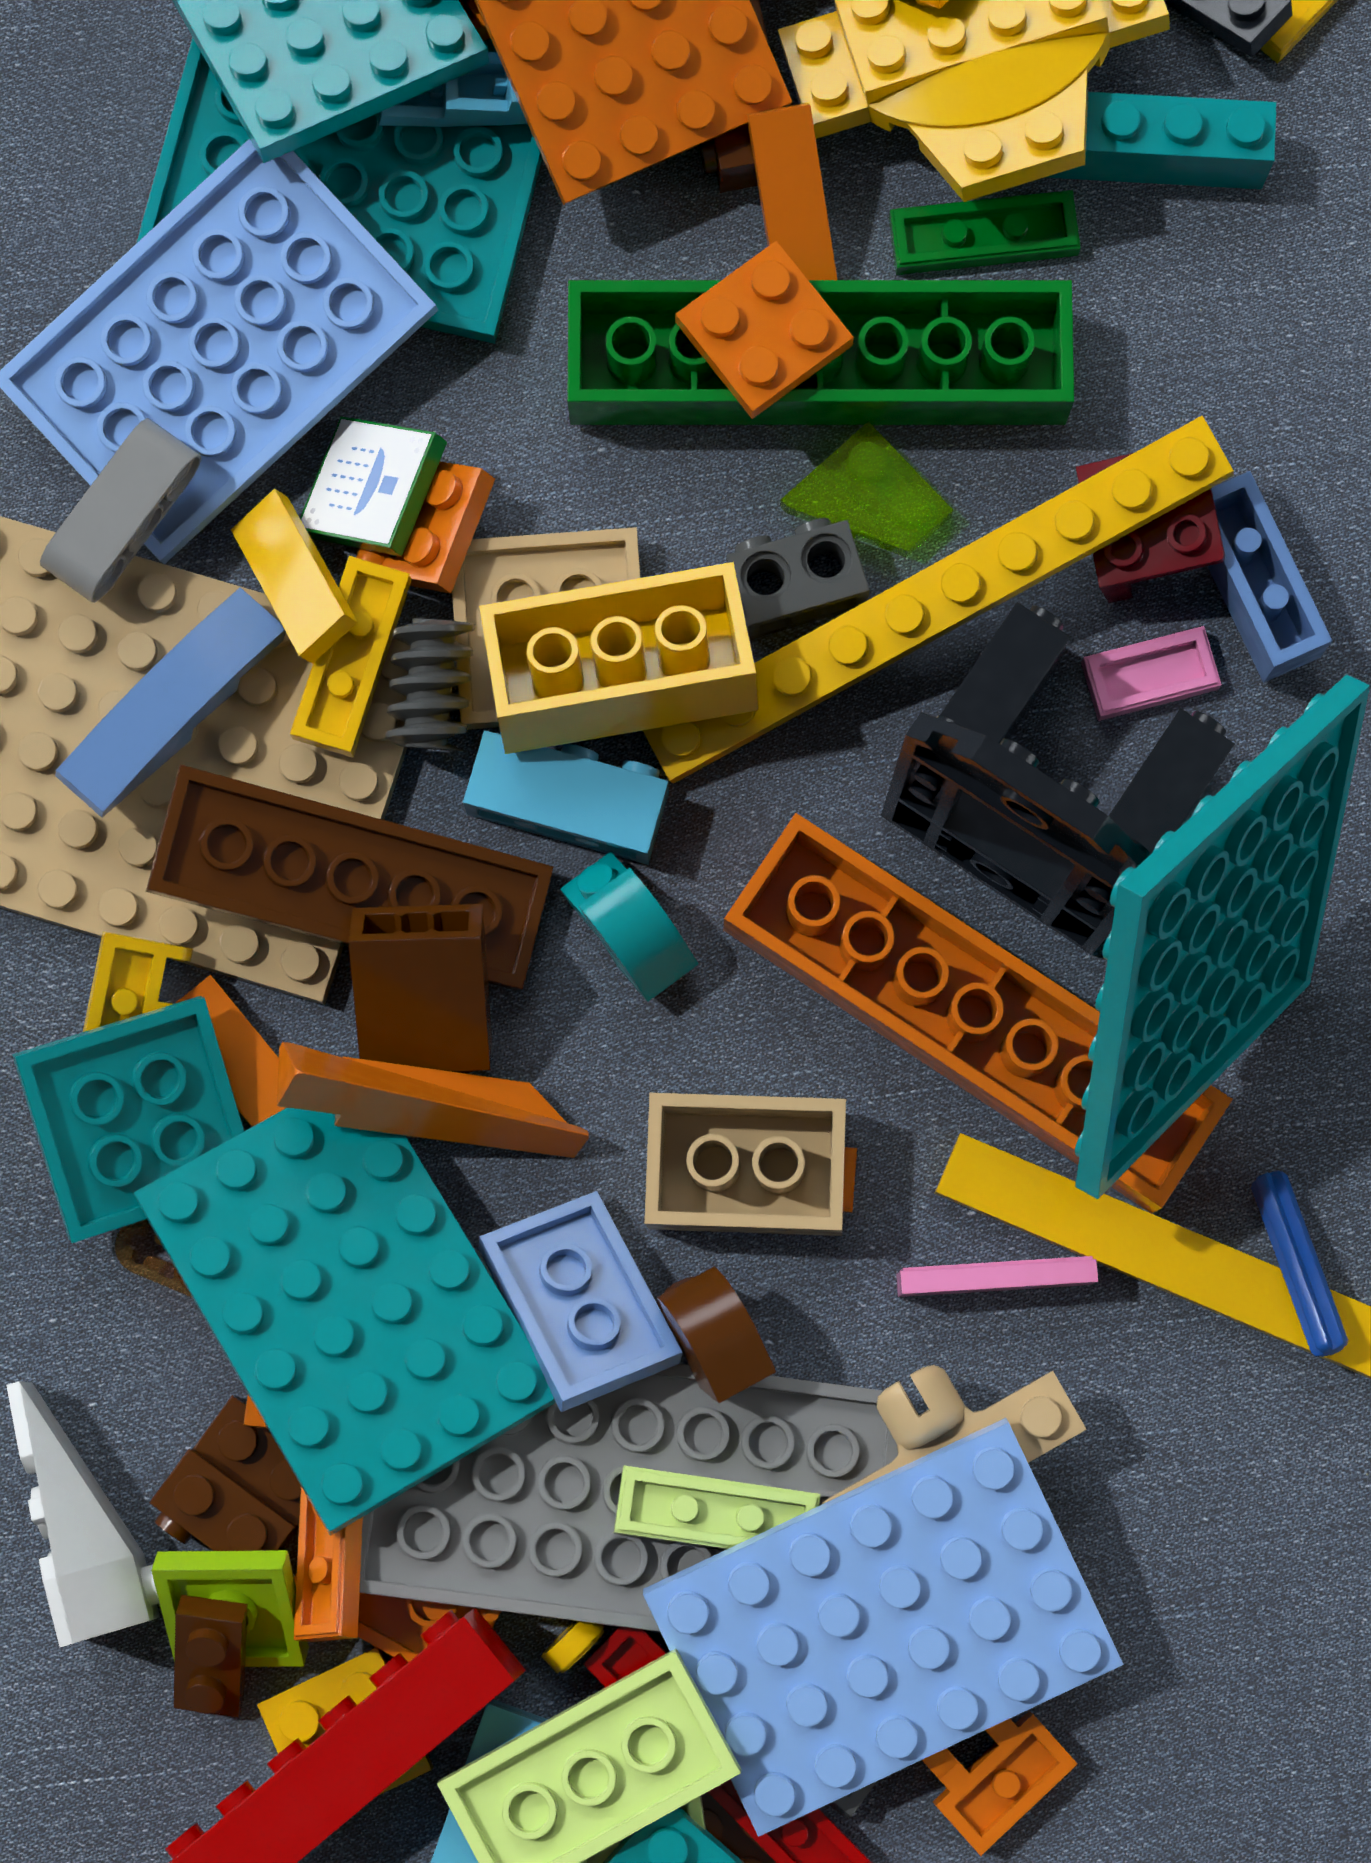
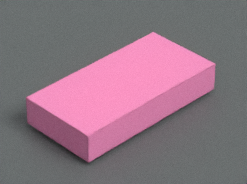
M1204 626L1083 657L1081 661L1098 721L1216 691L1222 685Z

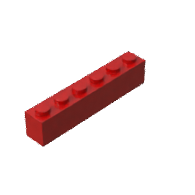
M477 1608L472 1609L461 1619L452 1610L448 1611L420 1635L428 1646L411 1661L408 1662L400 1652L369 1677L376 1690L357 1705L351 1696L348 1695L320 1718L318 1723L325 1730V1733L307 1748L299 1738L294 1740L267 1763L274 1773L270 1779L256 1790L247 1780L216 1806L223 1816L221 1820L206 1832L202 1830L198 1823H195L166 1847V1852L173 1859L169 1863L299 1862L512 1684L526 1670Z

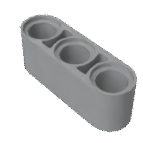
M146 418L141 421L128 435L51 538L41 556L40 566L91 603L100 600L113 586L189 484L200 465L201 455L151 419Z

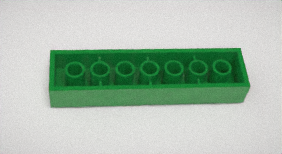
M568 280L567 403L570 425H1066L1074 403L1072 280H809L853 335V346L753 419L675 322V314L721 280Z

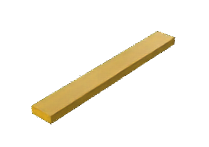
M962 1133L958 1135L934 1194L1082 1257L1093 1256V1259H1096L1097 1263L1311 1353L1279 1267L1109 1195L1103 1194L1099 1199H1096L1075 1187L1076 1182ZM1330 1289L1348 1337V1345L1338 1353L1320 1358L1371 1379V1306Z

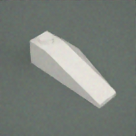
M18 1381L6 1385L20 1460L29 1475L37 1474L39 1486L31 1488V1499L28 1500L31 1521L38 1526L42 1537L49 1539L51 1552L48 1553L47 1557L39 1559V1564L59 1647L160 1618L157 1606L160 1603L151 1571L153 1564L147 1566L143 1551L32 1382Z

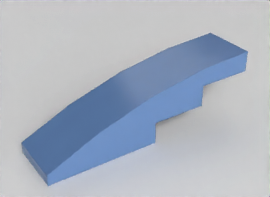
M241 587L237 589L191 630L114 706L56 769L55 776L103 818L191 741L193 729L237 691L240 678L284 640L286 631L281 622Z

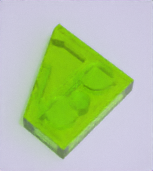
M869 421L780 499V507L787 514L797 517L799 513L813 519L829 518L831 524L848 520L854 539L867 538L874 541L879 548L903 557L909 556L948 521L953 513V509Z

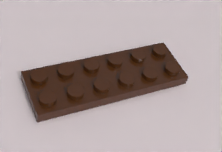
M180 764L145 892L349 946L348 941L353 908L483 904L488 983L520 991L524 986L554 866Z

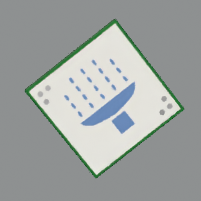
M341 416L300 517L311 539L402 557L447 441L436 432Z

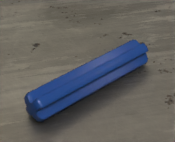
M1273 1171L1260 1175L1252 1183L1251 1189L1310 1351L1316 1357L1338 1353L1348 1345V1337L1288 1175L1283 1171Z

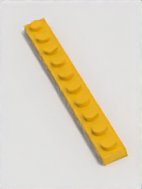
M1202 415L755 662L758 711L643 730L668 780L674 784L1234 476V470Z

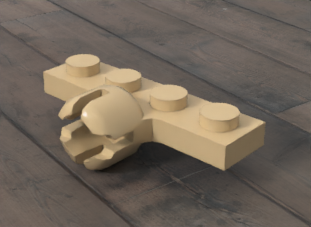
M935 1365L926 1366L910 1374L929 1410L918 1415L899 1381L887 1387L878 1396L877 1410L897 1444V1457L891 1463L824 1500L822 1504L1004 1418H1007L1028 1463L1087 1429L1053 1371L984 1410L973 1412L965 1406L943 1368Z

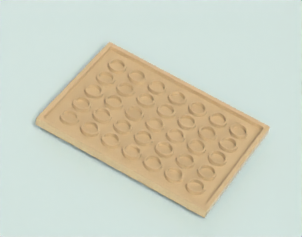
M0 516V908L98 938H102L104 931L192 948L191 961L181 963L325 1005L344 947L343 944L145 891L180 764L384 820L407 747L398 746L385 739L387 731L405 725V722L390 716L387 713V707L406 701L407 698L389 688L390 680L408 675L407 670L391 663V656L395 653L409 650L410 646L393 637L354 757H349L292 739L290 731L313 664L298 655L287 633H285L284 640L240 678L237 691L193 729L191 741L102 818L55 776L56 769L114 706L168 652L239 589L240 586L134 556L109 591L100 600L91 603L40 566L41 556L56 532ZM241 587L280 622L266 594Z

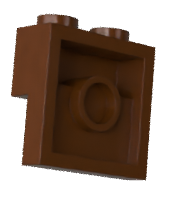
M236 1395L230 1397L194 1448L187 1450L149 1502L161 1511L154 1522L162 1530L183 1544H187L191 1537L194 1536L213 1551L283 1550L299 1528L301 1485L269 1429L243 1425L246 1403Z

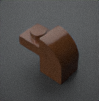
M715 1266L697 1276L688 1277L674 1283L665 1290L664 1294L657 1297L659 1301L656 1303L676 1341L679 1343L699 1388L717 1403L725 1401L776 1373V1369L750 1315L728 1280Z

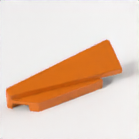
M282 1042L279 1047L277 1106L335 1114V1126L570 1158H574L589 1139V1132L587 1130L568 1124L529 1082L344 1056L339 1057L289 1042Z

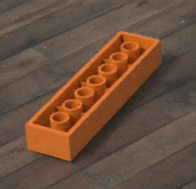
M795 813L725 916L723 931L1078 1165L1079 1157L1075 1155V1147L1083 1131L1086 1110L1082 1108L1081 1102L1084 1092L1090 1083L1093 1062L1088 1058L1091 1043L1097 1034L1100 1012L798 813ZM1210 1085L1111 1187L1151 1214L1162 1209L1233 1099Z

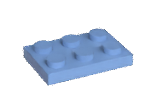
M597 1191L479 1237L478 1249L504 1300L526 1334L561 1412L680 1364L683 1352Z

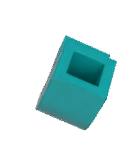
M611 851L560 888L569 904L598 936L618 969L647 1002L698 965L697 960L679 931L654 896L632 869H626Z

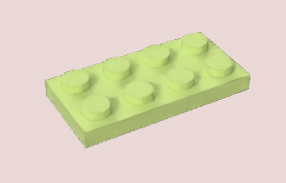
M674 1649L441 1778L437 1785L478 1863H580L741 1774V1768L677 1649Z

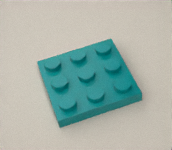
M202 996L12 1054L66 1233L71 1243L147 1219L136 1201L134 1192L244 1132L207 1004Z

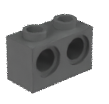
M829 518L815 519L798 526L794 530L795 535L771 541L770 536L767 535L753 537L740 542L734 547V553L726 555V563L734 562L749 640L845 613L868 600L870 590L848 520L831 524ZM818 555H830L839 561L842 570L833 577L823 578L815 575L810 570L808 563ZM769 572L776 575L783 586L772 595H760L749 587L748 581L757 573Z

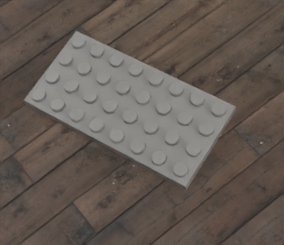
M678 1364L563 1412L560 1411L557 1403L363 1516L360 1593L660 1632L643 1596V1589L726 1549L613 1533L623 1466L821 1494L820 1506L824 1500L891 1463L897 1457V1444L877 1410L878 1396L883 1391L768 1376L725 1401L717 1403L699 1388L690 1366Z

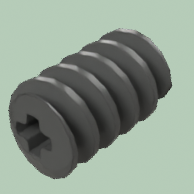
M410 619L412 624L393 630V637L409 645L410 649L391 656V663L407 670L408 675L389 681V688L407 698L406 701L387 707V713L405 722V725L387 731L385 739L401 747L464 751L448 743V738L466 733L468 728L467 725L450 718V712L469 707L470 700L453 693L452 687L470 682L471 674L454 667V661L473 656V649L457 642L456 636L474 631L475 624L451 620Z

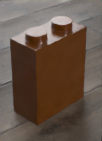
M483 904L353 908L348 943L359 1059L465 1074L476 1070H490L492 1028Z

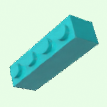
M1087 92L1085 165L1044 177L1262 189L1275 161L1276 102Z

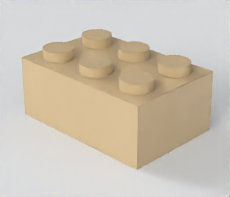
M649 1093L644 1224L648 1229L842 1236L846 1099Z

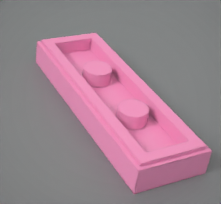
M1093 1256L908 1267L902 1268L896 1274L898 1297L1092 1285L1098 1282L1097 1260L1093 1259Z

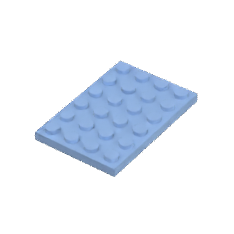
M248 139L0 370V388L90 486L132 430L146 418L157 423L201 455V462L195 475L144 543L160 562L166 564L438 311V308L294 151L263 163L251 140Z
M1007 1418L643 1589V1596L669 1651L677 1649L741 1768V1774L733 1777L731 1781L758 1837L1124 1665Z

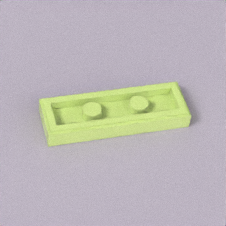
M624 1465L613 1533L727 1550L818 1507L821 1494Z

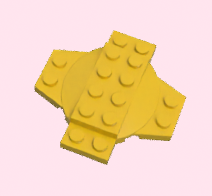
M834 0L836 11L778 29V34L799 103H809L811 106L816 139L869 122L889 132L892 131L895 125L907 128L918 140L920 151L962 201L966 202L1085 165L1088 72L1094 65L1101 67L1110 48L1170 30L1169 12L1164 0H949L941 9L918 0Z

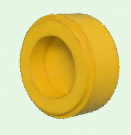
M573 1621L549 1645L541 1657L557 1674L559 1672L564 1673L597 1642L604 1633V1625Z

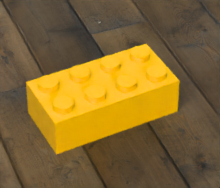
M734 562L479 606L496 713L505 754L758 711L756 670Z

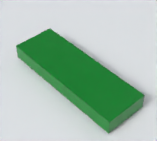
M1073 190L890 209L889 212L896 275L1078 256L1081 249Z

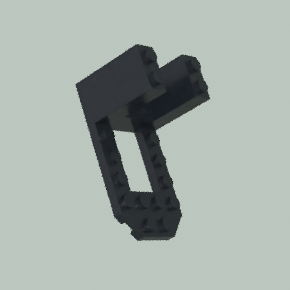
M1016 602L942 713L936 718L921 712L906 733L881 817L1092 955L1112 931L1115 907L1110 904V896L1119 876L1129 867H1138L1150 856L1160 838L1167 831L1172 830L1176 832L1180 828L1235 743L1224 737L1226 734L1225 728L1212 717L1199 711H1194L1190 715L1180 708L1109 815L1105 814L1097 808L1100 801L1090 790L1067 778L1058 783L1037 769L1040 762L1034 754L1020 744L1009 740V737L1057 668L1071 639V636L1062 631L1064 628L1063 623L1052 613L1035 605L1027 609Z

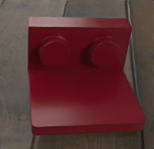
M1131 454L1076 466L1078 483ZM1212 488L1093 553L1099 588L1108 603L1133 598L1132 583L1219 564L1225 560Z

